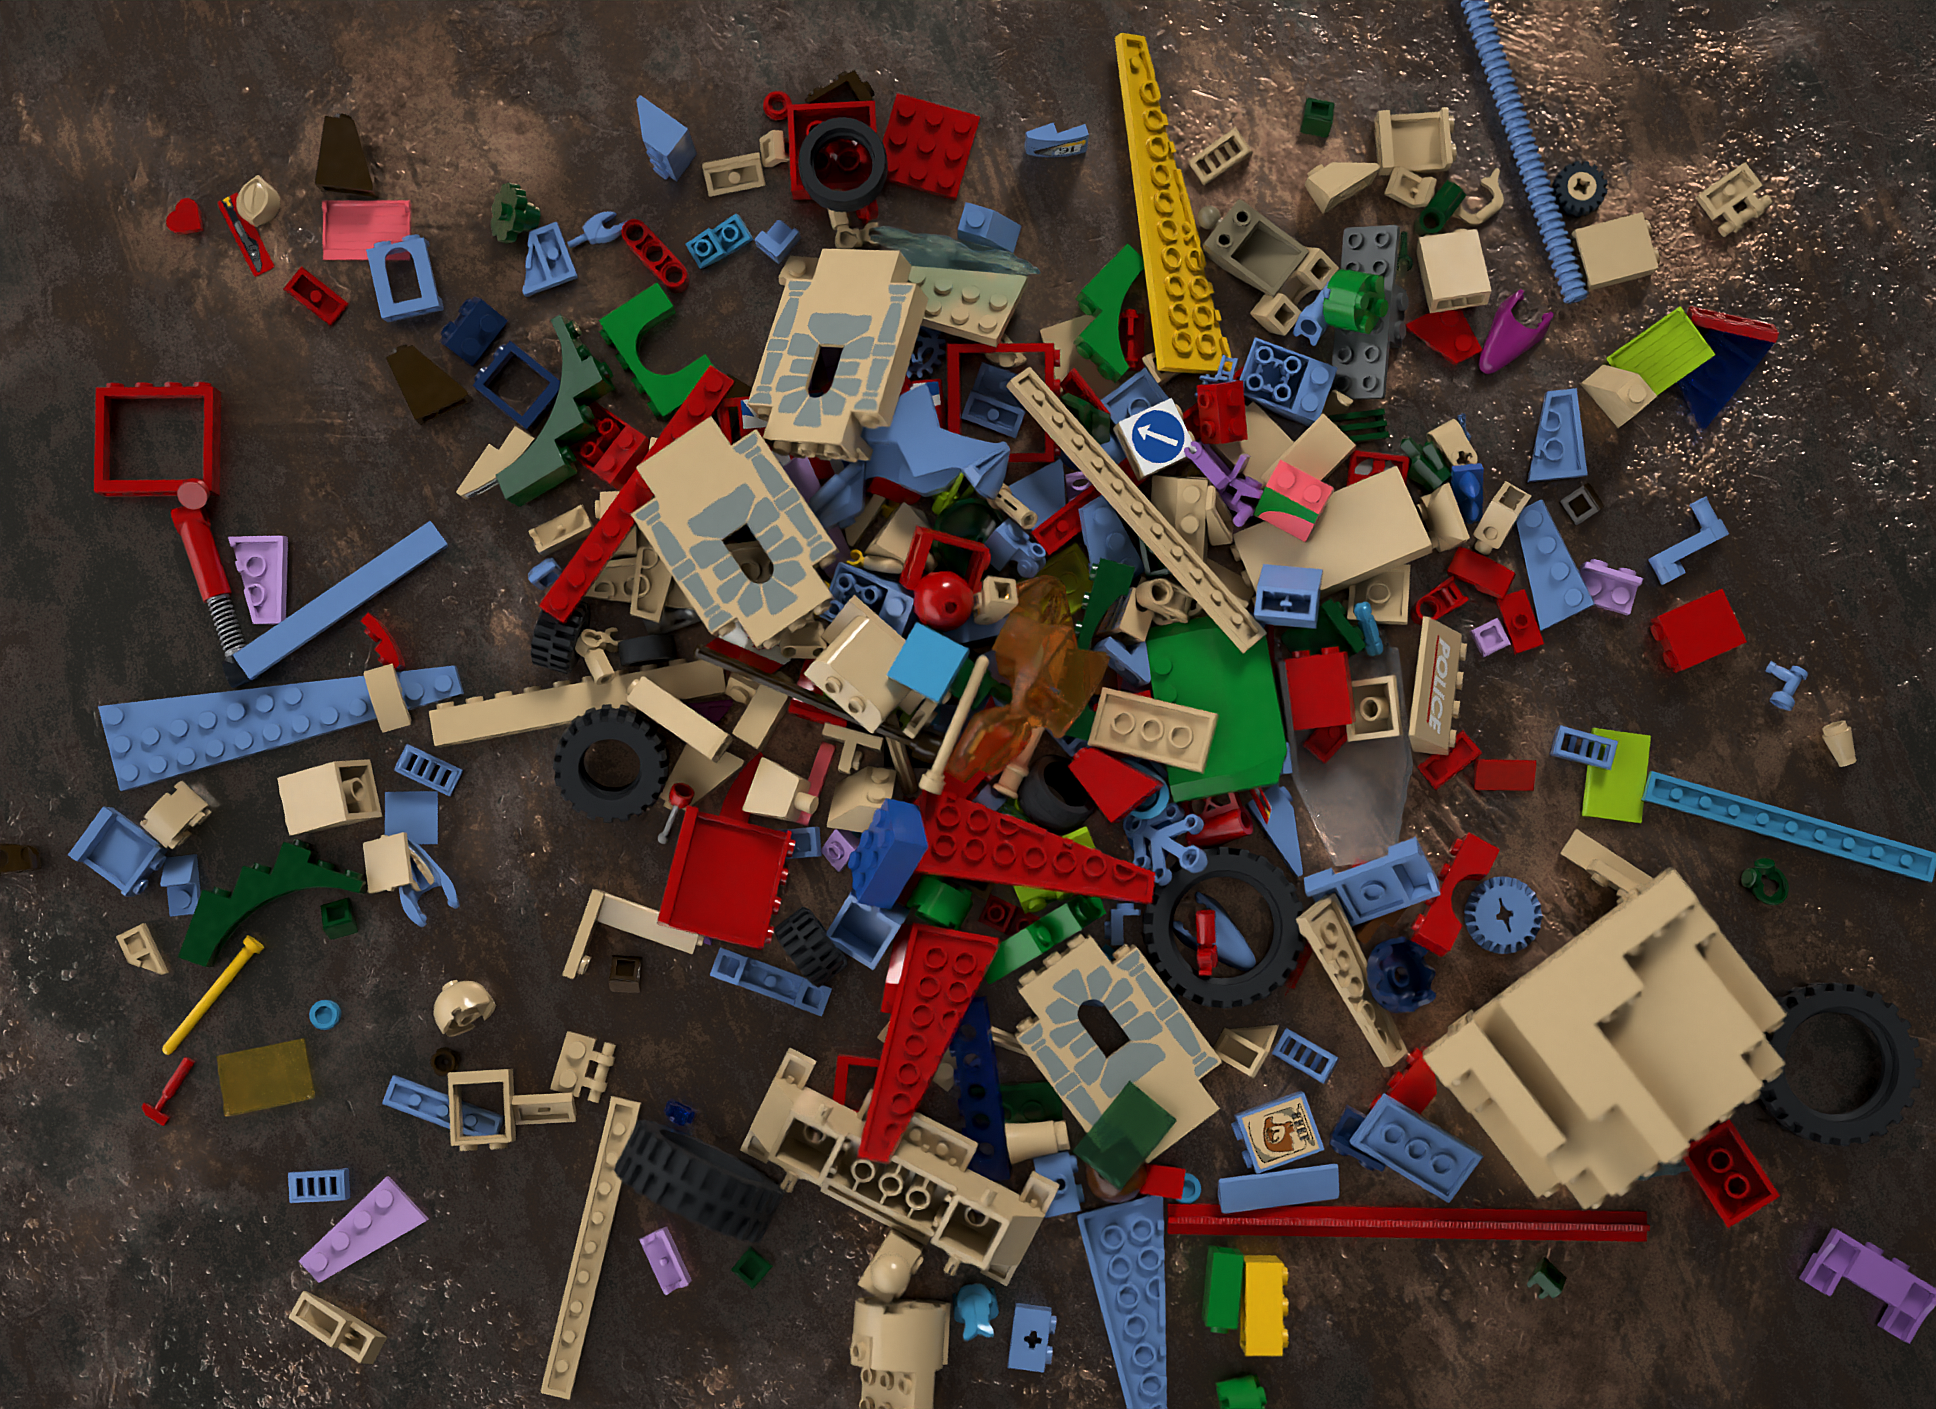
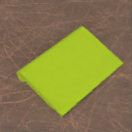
M1679 306L1606 359L1612 367L1638 373L1658 396L1715 356V353L1682 307Z
M1591 728V734L1616 740L1618 744L1611 770L1587 765L1582 816L1642 823L1644 807L1642 797L1646 786L1651 736ZM1591 741L1589 745V758L1591 756V752L1594 745V742ZM1601 744L1597 760H1603L1606 745Z

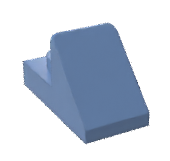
M1111 637L1096 643L1092 652L1130 685L1138 688L1149 683L1151 674L1146 641L1130 645L1127 651L1122 642Z
M197 854L168 857L165 860L160 885L161 887H167L170 917L194 914L201 895Z

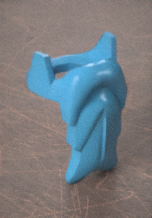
M969 1284L960 1288L957 1296L956 1293H953L954 1319L956 1322L965 1324L964 1340H971L978 1334L985 1337H993L994 1332L989 1320L994 1319L999 1314L994 1287L991 1288L990 1292L983 1284Z

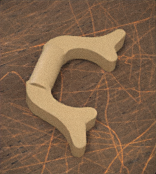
M1498 168L1495 169L1490 177L1481 180V185L1487 188L1493 195L1491 203L1474 214L1467 213L1460 204L1451 216L1460 219L1469 226H1479L1498 212L1503 206L1504 201L1498 185L1500 170Z

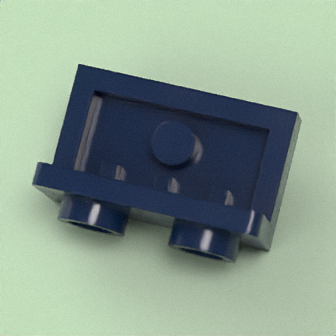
M476 296L472 299L468 298L461 305L458 311L460 315L454 322L450 321L441 331L442 338L439 340L442 345L449 348L472 367L508 322L496 310Z
M1346 1105L1330 1133V1144L1333 1150L1342 1156L1347 1157L1351 1155L1357 1158L1363 1167L1371 1171L1377 1169L1383 1172L1386 1165L1351 1145V1137L1367 1115Z

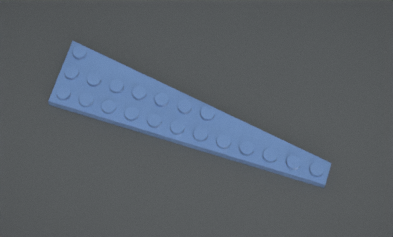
M456 666L396 672L408 711L464 695ZM364 676L98 706L119 789L123 792L377 720Z

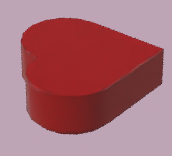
M183 198L177 202L175 211L171 212L166 218V225L170 231L177 235L204 231L201 210L194 200Z

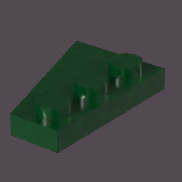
M1048 1080L971 1085L973 1118L1005 1125V1123L1022 1124L1063 1120L1061 1098Z

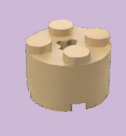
M183 781L174 786L177 790L172 795L168 792L163 795L144 816L146 820L140 822V825L166 849L170 847L173 850L177 845L180 847L192 835L188 830L191 827L194 828L197 824L201 825L212 813L208 809L209 805Z

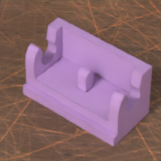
M667 1226L639 1239L665 1295L677 1288L687 1286L692 1281Z

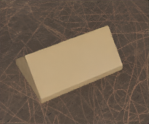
M1322 414L1260 478L1267 484L1279 461L1282 460L1324 482L1357 449L1356 444L1326 415Z

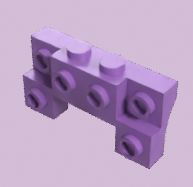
M1832 1228L1818 1254H1812L1799 1279L1831 1297L1841 1277H1844L1889 1304L1877 1326L1910 1344L1926 1316L1936 1307V1288L1909 1273L1910 1266L1894 1257L1889 1261L1881 1255L1884 1251L1869 1242H1866L1864 1246L1841 1231Z

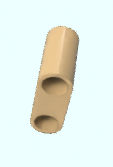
M820 621L807 622L806 625L793 633L788 630L780 636L782 639L780 642L782 656L785 658L817 659L828 647L827 642L820 637L826 630L825 624Z

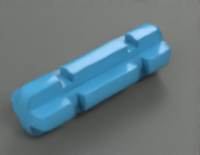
M1368 602L1357 603L1354 606V613L1359 621V629L1366 638L1364 643H1366L1367 653L1370 656L1380 655L1383 652V644L1381 638H1379L1380 634L1374 616L1371 614V606Z

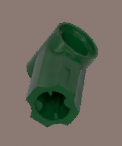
M1446 180L1428 206L1416 218L1414 222L1415 232L1420 237L1438 233L1467 196L1463 189L1457 184ZM1426 216L1433 218L1436 222V228H1427L1423 223V218Z

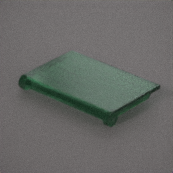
M1129 1081L1072 1152L1106 1179L1114 1188L1121 1191L1177 1120Z

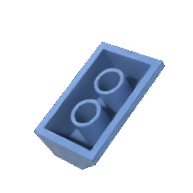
M639 95L636 100L642 138L647 149L646 154L651 158L649 161L654 165L653 170L666 180L668 177H671L677 182L697 155L689 130Z

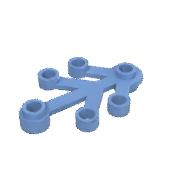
M1176 803L1167 805L1163 812L1153 819L1143 820L1129 814L1123 822V829L1127 837L1133 840L1134 860L1132 864L1150 871L1153 867V872H1155L1154 882L1161 886L1167 885L1172 878V872L1165 867L1164 849L1180 858V865L1190 872H1200L1207 865L1206 854L1193 845L1185 848L1170 839L1185 832L1193 835L1198 834L1204 826L1203 820L1195 814H1190L1182 820L1185 811ZM1166 820L1174 823L1160 830L1152 828ZM1145 838L1151 841L1152 859L1146 856Z

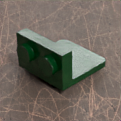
M1331 598L1319 606L1316 629L1291 627L1281 635V641L1290 653L1309 650L1310 655L1322 654L1321 648L1339 646V651H1348V658L1366 647L1363 642L1366 638L1362 631L1356 625H1350L1345 618L1348 614L1344 607L1338 601L1334 603Z

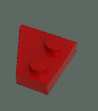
M1461 309L1435 313L1429 312L1406 324L1407 332L1410 334L1412 332L1426 342L1425 345L1434 351L1440 352L1453 365H1457L1483 351Z

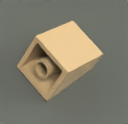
M370 759L330 762L277 778L289 836L310 834L382 817Z

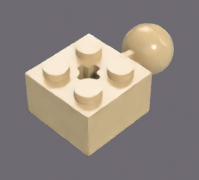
M892 1228L862 1274L858 1285L887 1304L890 1303L892 1298L898 1301L910 1280V1272L915 1274L923 1261L924 1255L921 1254L923 1245Z

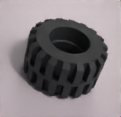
M581 601L565 625L541 609L531 643V660L533 664L565 674H569L574 669L581 656L575 650L577 639L583 630L589 629L591 611L589 603Z
M802 906L774 928L775 936L812 985L820 988L848 966L844 953L830 940L826 934V928L810 909Z

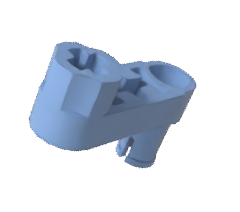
M1707 496L1689 505L1702 527L1700 529L1701 532L1648 559L1661 585L1686 573L1679 561L1680 559L1729 534L1722 519L1718 520L1707 500Z

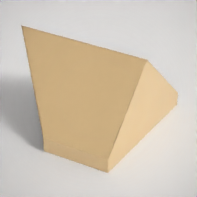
M1279 1025L1236 1029L1224 1028L1213 1050L1221 1060L1248 1076L1255 1078L1270 1051Z

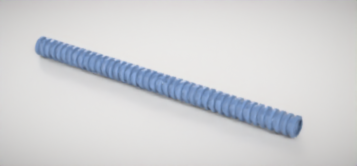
M1462 0L1461 7L1465 8L1464 16L1468 17L1466 22L1468 25H1471L1469 28L1470 33H1474L1472 39L1474 42H1477L1475 48L1480 50L1478 56L1483 59L1481 65L1486 68L1484 74L1489 76L1487 82L1491 84L1490 91L1494 92L1493 100H1497L1495 106L1497 109H1500L1499 117H1503L1502 125L1506 126L1504 132L1509 134L1507 140L1512 143L1510 146L1511 151H1515L1513 158L1518 160L1516 166L1521 169L1519 175L1524 177L1522 184L1527 186L1525 192L1529 193L1528 201L1533 203L1531 209L1535 210L1534 218H1538L1537 227H1541L1539 233L1544 235L1542 241L1543 244H1547L1546 252H1550L1548 259L1553 261L1551 267L1556 270L1554 273L1555 278H1559L1557 285L1562 287L1560 293L1565 296L1563 302L1572 304L1581 301L1589 295V291L1584 289L1586 283L1581 280L1583 274L1578 272L1580 265H1576L1577 257L1572 254L1574 253V248L1569 246L1571 239H1567L1568 231L1563 229L1566 225L1565 222L1560 220L1563 216L1561 213H1558L1559 205H1555L1557 199L1555 196H1552L1553 188H1549L1551 182L1549 179H1546L1548 173L1543 171L1545 165L1543 162H1540L1542 156L1537 154L1539 147L1534 145L1536 139L1531 136L1533 130L1528 128L1530 121L1525 119L1527 113L1522 110L1524 109V104L1519 102L1521 96L1517 95L1518 87L1514 86L1515 78H1511L1513 72L1511 69H1508L1509 61H1505L1507 55L1502 52L1504 49L1503 44H1499L1501 38L1496 35L1498 29L1493 27L1495 21L1490 18L1492 12L1487 10L1489 3L1484 0Z

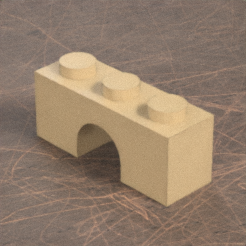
M1304 246L1309 250V253L1276 295L1271 297L1265 294L1250 312L1268 332L1285 336L1301 314V311L1297 308L1299 301L1312 290H1322L1339 269L1321 249Z

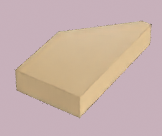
M146 923L116 936L129 964L154 971L161 975L169 973Z

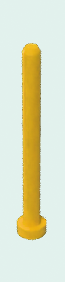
M250 935L246 936L243 940L245 946L163 1045L162 1052L164 1054L170 1055L176 1050L254 953L260 954L264 946Z

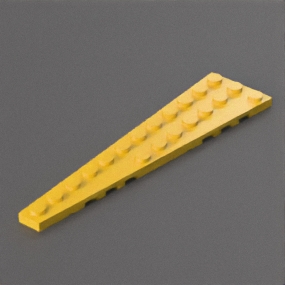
M1120 33L1115 37L1157 369L1158 371L1217 375L1222 355H1226L1229 358H1232L1227 338L1222 337L1218 322L1222 319L1219 310H1215L1211 294L1214 293L1212 282H1208L1204 271L1206 260L1200 246V238L1181 169L1176 168L1173 157L1176 150L1174 142H1169L1166 126L1169 125L1167 116L1160 109L1158 100L1161 98L1158 83L1155 80V72L1145 36ZM1225 362L1223 370L1230 372L1233 363Z

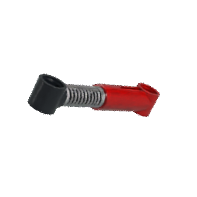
M185 506L172 509V521L177 532L182 537L203 602L208 603V606L211 607L209 610L212 612L211 616L214 617V625L217 626L216 631H219L218 636H221L219 640L223 641L221 645L224 646L223 650L225 651L226 658L222 661V667L228 683L232 688L262 678L261 673L253 680H250L233 657V654L245 647L246 644H243L245 640L241 639L243 635L239 634L241 632L238 629L240 625L236 624L238 620L234 619L236 615H233L235 610H231L233 605L229 604L231 600H228V598L232 595L210 530L211 522L205 506L199 509H189Z

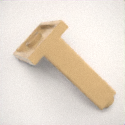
M593 889L562 975L575 979L580 974L586 973L591 957L587 956V952L598 922L693 954L696 945L702 946L705 936L657 925L660 911L599 889Z

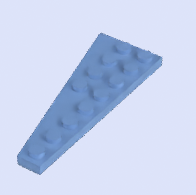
M1146 1195L1124 1203H1116L1078 1213L1076 1216L1127 1409H1167L1163 1197Z

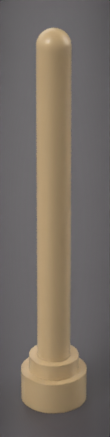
M980 656L977 659L931 770L928 769L927 773L922 775L918 786L924 790L941 795L945 785L943 781L945 776L942 774L989 665V659L986 656Z

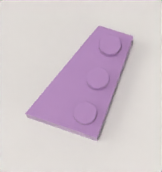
M228 537L230 546L233 547L237 561L235 563L237 570L241 573L245 586L243 591L253 624H279L286 619L288 537Z

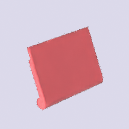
M410 200L322 201L323 260H368L366 250L374 248L373 244L381 241H391V244L403 242V237L411 235ZM406 251L388 255L386 260H410L411 253Z

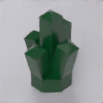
M1411 437L1402 439L1400 447L1412 459V465L1408 467L1407 476L1422 484L1431 494L1451 476L1452 470L1446 464L1434 441H1427L1422 446L1421 444H1416Z

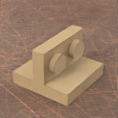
M828 723L824 725L822 735L825 739L844 743L838 766L840 773L852 775L853 770L859 771L863 757L859 748L879 753L883 752L885 741L881 737Z

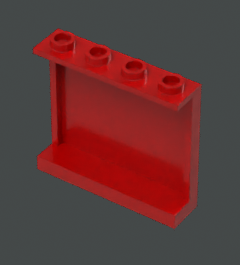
M687 805L657 925L763 950L764 943H771L774 927L769 926L771 914L778 915L782 899L776 897L778 886L785 887L789 869L783 868L785 858H792L796 840L790 839L792 831L788 830L786 833L701 812L699 808Z

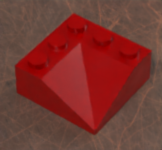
M875 100L787 105L790 177L793 200L812 199L802 184L798 165L800 149L809 132L823 121L846 117L857 119L867 124L877 134ZM840 139L828 143L818 152L815 158L814 170L818 180L824 186L831 190L849 191L858 188L868 180L872 172V159L869 151L863 145L854 140Z

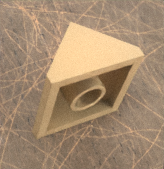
M1396 675L1351 681L1356 722L1346 725L1348 742L1403 735Z

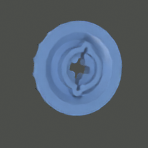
M1494 877L1480 883L1469 895L1464 911L1465 924L1472 939L1487 951L1498 954L1515 953L1526 948L1541 929L1540 925L1543 917L1541 903L1538 901L1536 893L1527 884L1511 877ZM1501 906L1504 907L1505 911H1511L1512 914L1507 919V925L1504 924L1503 920H1497L1496 914L1500 913Z

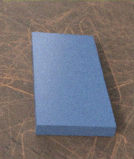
M1383 1093L1350 1139L1351 1145L1450 1203L1484 1157L1482 1152L1385 1093Z

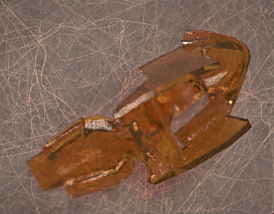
M1043 575L1016 584L1018 605L1010 611L992 648L995 652L999 674L1010 681L1012 703L977 712L971 717L953 749L944 770L963 783H966L979 770L992 777L1002 772L1026 750L1025 747L1032 737V729L1045 727L1053 732L1055 738H1062L1083 711L1104 676L1110 656L1105 652L1078 649L1066 588L1059 578ZM1008 592L1006 594L1005 599L1009 598ZM1051 687L1059 690L1060 694L1058 695L1055 692H1053Z

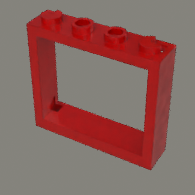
M999 343L997 347L986 344H947L948 431L962 435L961 353L1045 352V384L1056 397H1060L1061 381L1060 379H1055V367H1060L1061 364L1060 349H1055L1054 343ZM1045 431V453H1010L1008 462H1055V456H1061V448Z
M146 382L135 383V387H124V384L106 383V387H96L94 492L103 497L178 496V489L185 481L109 480L111 399L204 398L203 479L200 480L208 486L210 496H220L221 392L211 386L209 382H194V386L182 387L183 384L178 382H166L164 387H153L152 383Z

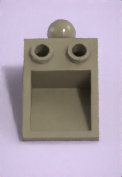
M1240 198L1223 220L1219 210L1214 206H1205L1198 213L1197 219L1203 228L1215 229L1203 244L1204 255L1228 273L1271 297L1276 295L1309 253L1307 248ZM1240 217L1245 222H1239L1237 218ZM1222 237L1227 238V245L1220 244L1219 241Z

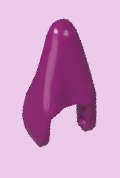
M1522 289L1506 298L1500 304L1494 316L1479 359V368L1486 374L1500 370L1532 348L1545 336L1554 316L1551 311L1542 315V322L1538 323L1537 329L1524 327L1516 321L1511 309L1516 307V302H1521L1524 299V291Z

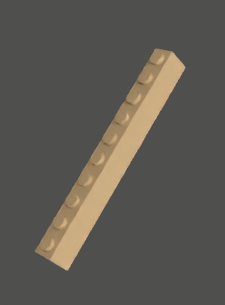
M698 658V661L687 663L686 659L669 661L668 667L658 668L657 664L641 666L640 672L630 674L628 669L614 671L615 678L610 683L597 685L591 675L582 677V683L571 684L570 680L554 682L552 683L553 688L544 690L541 689V686L524 688V693L513 695L512 691H505L494 694L495 699L485 701L480 696L465 699L466 704L454 706V702L437 704L436 710L429 711L434 746L442 748L571 724L575 717L578 715L583 716L586 710L593 707L598 710L605 704H612V708H619L620 705L629 706L628 711L635 712L639 709L626 701L629 696L626 691L635 679L640 680L642 676L682 703L727 695L725 694L728 684L724 668Z

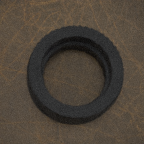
M838 117L823 121L809 132L803 141L799 153V172L805 190L816 203L831 211L842 213L854 212L868 206L869 203H872L877 198L886 182L888 162L885 147L876 132L867 124L857 119ZM840 139L854 140L863 145L869 151L872 159V172L868 180L858 188L849 191H836L824 186L818 180L814 170L815 158L818 152L828 143Z

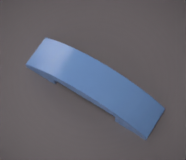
M722 947L719 949L710 976L780 1000L821 1017L832 988L825 985L818 988L802 976Z

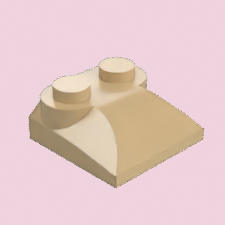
M1449 483L1440 486L1431 494L1419 498L1416 510L1421 521L1426 522L1429 530L1427 534L1431 541L1432 549L1436 548L1438 552L1451 550L1461 546L1470 539Z

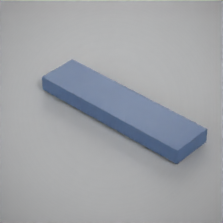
M392 1076L382 1104L450 1129L449 1095L399 1076ZM462 1100L464 1135L499 1134L505 1119L503 1115Z

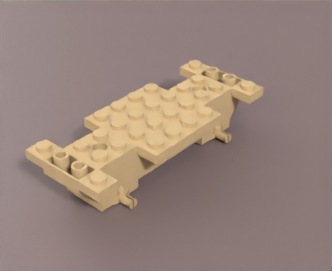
M789 1048L740 1151L764 1163L770 1160L781 1166L787 1174L780 1187L785 1190L788 1182L791 1181L786 1192L793 1191L798 1178L809 1180L822 1186L821 1192L925 1245L928 1244L932 1237L930 1243L944 1249L950 1255L944 1267V1271L947 1274L952 1264L954 1265L949 1275L954 1276L961 1262L972 1263L981 1268V1274L1007 1286L1036 1234L1060 1184L1032 1171L1019 1195L967 1169L979 1143L918 1112H915L889 1164L859 1159L857 1155L873 1089H870L859 1113L806 1087L805 1084L817 1061ZM812 1127H814V1128H816V1129H818V1130H820V1131H822V1132H817V1131H815ZM972 1208L976 1209L977 1211L983 1214H978L974 1212Z

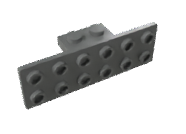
M1397 225L1350 227L1344 229L1340 269L1383 276L1384 299L1388 301V311L1384 317L1379 318L1370 334L1335 328L1332 366L1338 369L1329 393L1332 390H1337L1352 400L1385 398L1389 348H1402V340L1406 335V325L1404 323L1405 310H1407L1409 304L1407 291L1395 284L1400 227Z

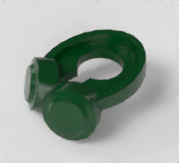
M1757 859L1754 862V868H1748L1742 874V885L1750 888L1753 895L1760 902L1768 905H1779L1787 898L1789 893L1788 881L1785 875L1775 867V862L1772 859ZM1762 875H1765L1769 880L1773 879L1777 882L1778 888L1773 895L1767 896L1764 893V884L1761 881Z

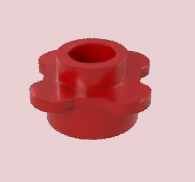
M876 199L869 203L868 206L856 210V215L859 219L862 218L863 225H867L868 221L878 218Z

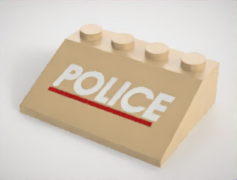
M1423 617L1409 739L1413 752L1449 755V747L1455 748L1457 730H1452L1453 718H1459L1460 701H1455L1456 689L1462 690L1464 672H1459L1460 661H1466L1467 643H1462L1461 633L1430 617Z

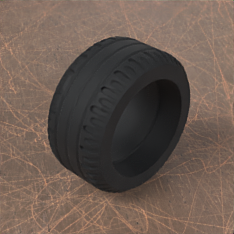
M1054 754L1043 755L1028 767L1029 774L1023 777L1017 794L1022 810L1035 825L1046 829L1050 833L1064 835L1077 830L1093 814L1096 803L1068 767L1073 761ZM1047 785L1058 791L1066 804L1058 800L1050 792Z

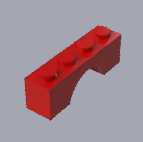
M1470 832L1461 839L1456 838L1448 852L1452 855L1449 863L1444 862L1436 875L1440 880L1439 888L1441 895L1423 902L1427 906L1423 914L1419 913L1411 925V929L1414 932L1410 940L1440 957L1451 950L1463 926L1456 918L1452 909V892L1459 882L1469 880L1480 881L1487 876L1500 849Z

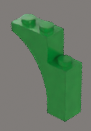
M1128 243L1075 298L1079 302L1080 309L1085 314L1092 315L1095 319L1082 331L1073 344L1076 346L1077 352L1084 359H1090L1098 367L1097 370L1102 377L1107 380L1111 379L1114 383L1129 369L1119 341L1118 324L1121 305L1128 288L1145 269L1143 257Z
M1078 895L1001 942L984 976L988 984H992L1041 955L1054 945L1106 914L1100 897Z

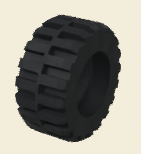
M605 704L598 710L595 707L586 710L583 716L578 715L572 720L570 726L566 727L555 751L553 769L556 771L554 779L556 786L562 789L560 795L565 801L570 800L573 803L571 807L577 813L581 810L587 813L586 818L595 821L596 816L604 818L603 823H613L615 818H620L621 822L629 821L631 815L634 814L639 817L646 812L648 806H653L656 803L659 794L663 792L666 784L670 755L669 749L666 748L664 734H659L657 731L658 725L653 720L647 721L644 718L645 714L639 710L636 713L628 711L629 706L620 705L619 708H612V704ZM604 739H615L632 747L640 759V770L635 780L622 787H607L594 781L584 767L585 753L593 743Z

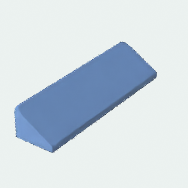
M1337 1164L1219 1179L1218 1199L1221 1212L1224 1214L1339 1198L1340 1193Z

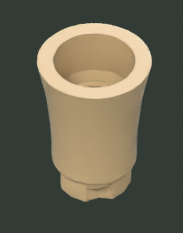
M1065 1120L1022 1124L1005 1123L1006 1141L1011 1165L1028 1159L1059 1153L1058 1150L1070 1149Z

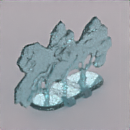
M891 226L875 227L874 229L883 235H870V240L888 248L901 249V253L911 266L1023 276L1041 273L1030 262L1018 258L1009 251H1001L993 247L952 239L946 235L913 234L907 230Z

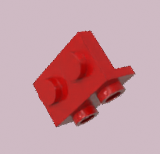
M1243 380L1197 385L1202 443L1225 444L1248 440Z

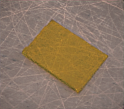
M304 1038L216 1056L224 1101L223 1110L226 1117L315 1098Z

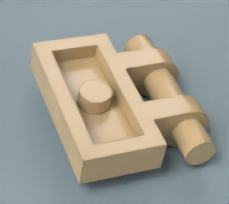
M1746 162L1696 196L1697 201L1712 221L1720 215H1723L1726 219V222L1718 227L1720 234L1724 237L1731 232L1736 233L1744 227V223L1753 217L1758 218L1764 214L1765 209L1773 203L1768 195L1758 199L1754 194L1762 184ZM1743 200L1747 208L1737 214L1733 206Z
M567 1031L550 1089L562 1093H573V1096L580 1097L583 1086L590 1088V1093L587 1100L599 1103L602 1092H605L608 1083L605 1081L609 1067L613 1066L615 1061L613 1054L616 1045L605 1042L602 1053L594 1051L597 1039ZM591 1060L598 1062L594 1079L586 1077Z

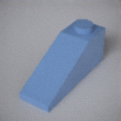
M1275 784L1264 791L1272 808L1268 824L1265 823L1254 799L1246 803L1245 807L1294 878H1298L1303 875L1294 808L1290 804L1293 798L1284 786L1279 788Z

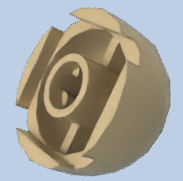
M453 980L442 987V992L438 995L434 1004V1018L442 1034L446 1033L447 1036L452 1037L473 1029L475 1026L472 1022L481 1015H483L485 1021L495 1011L496 1004L486 989L479 983Z

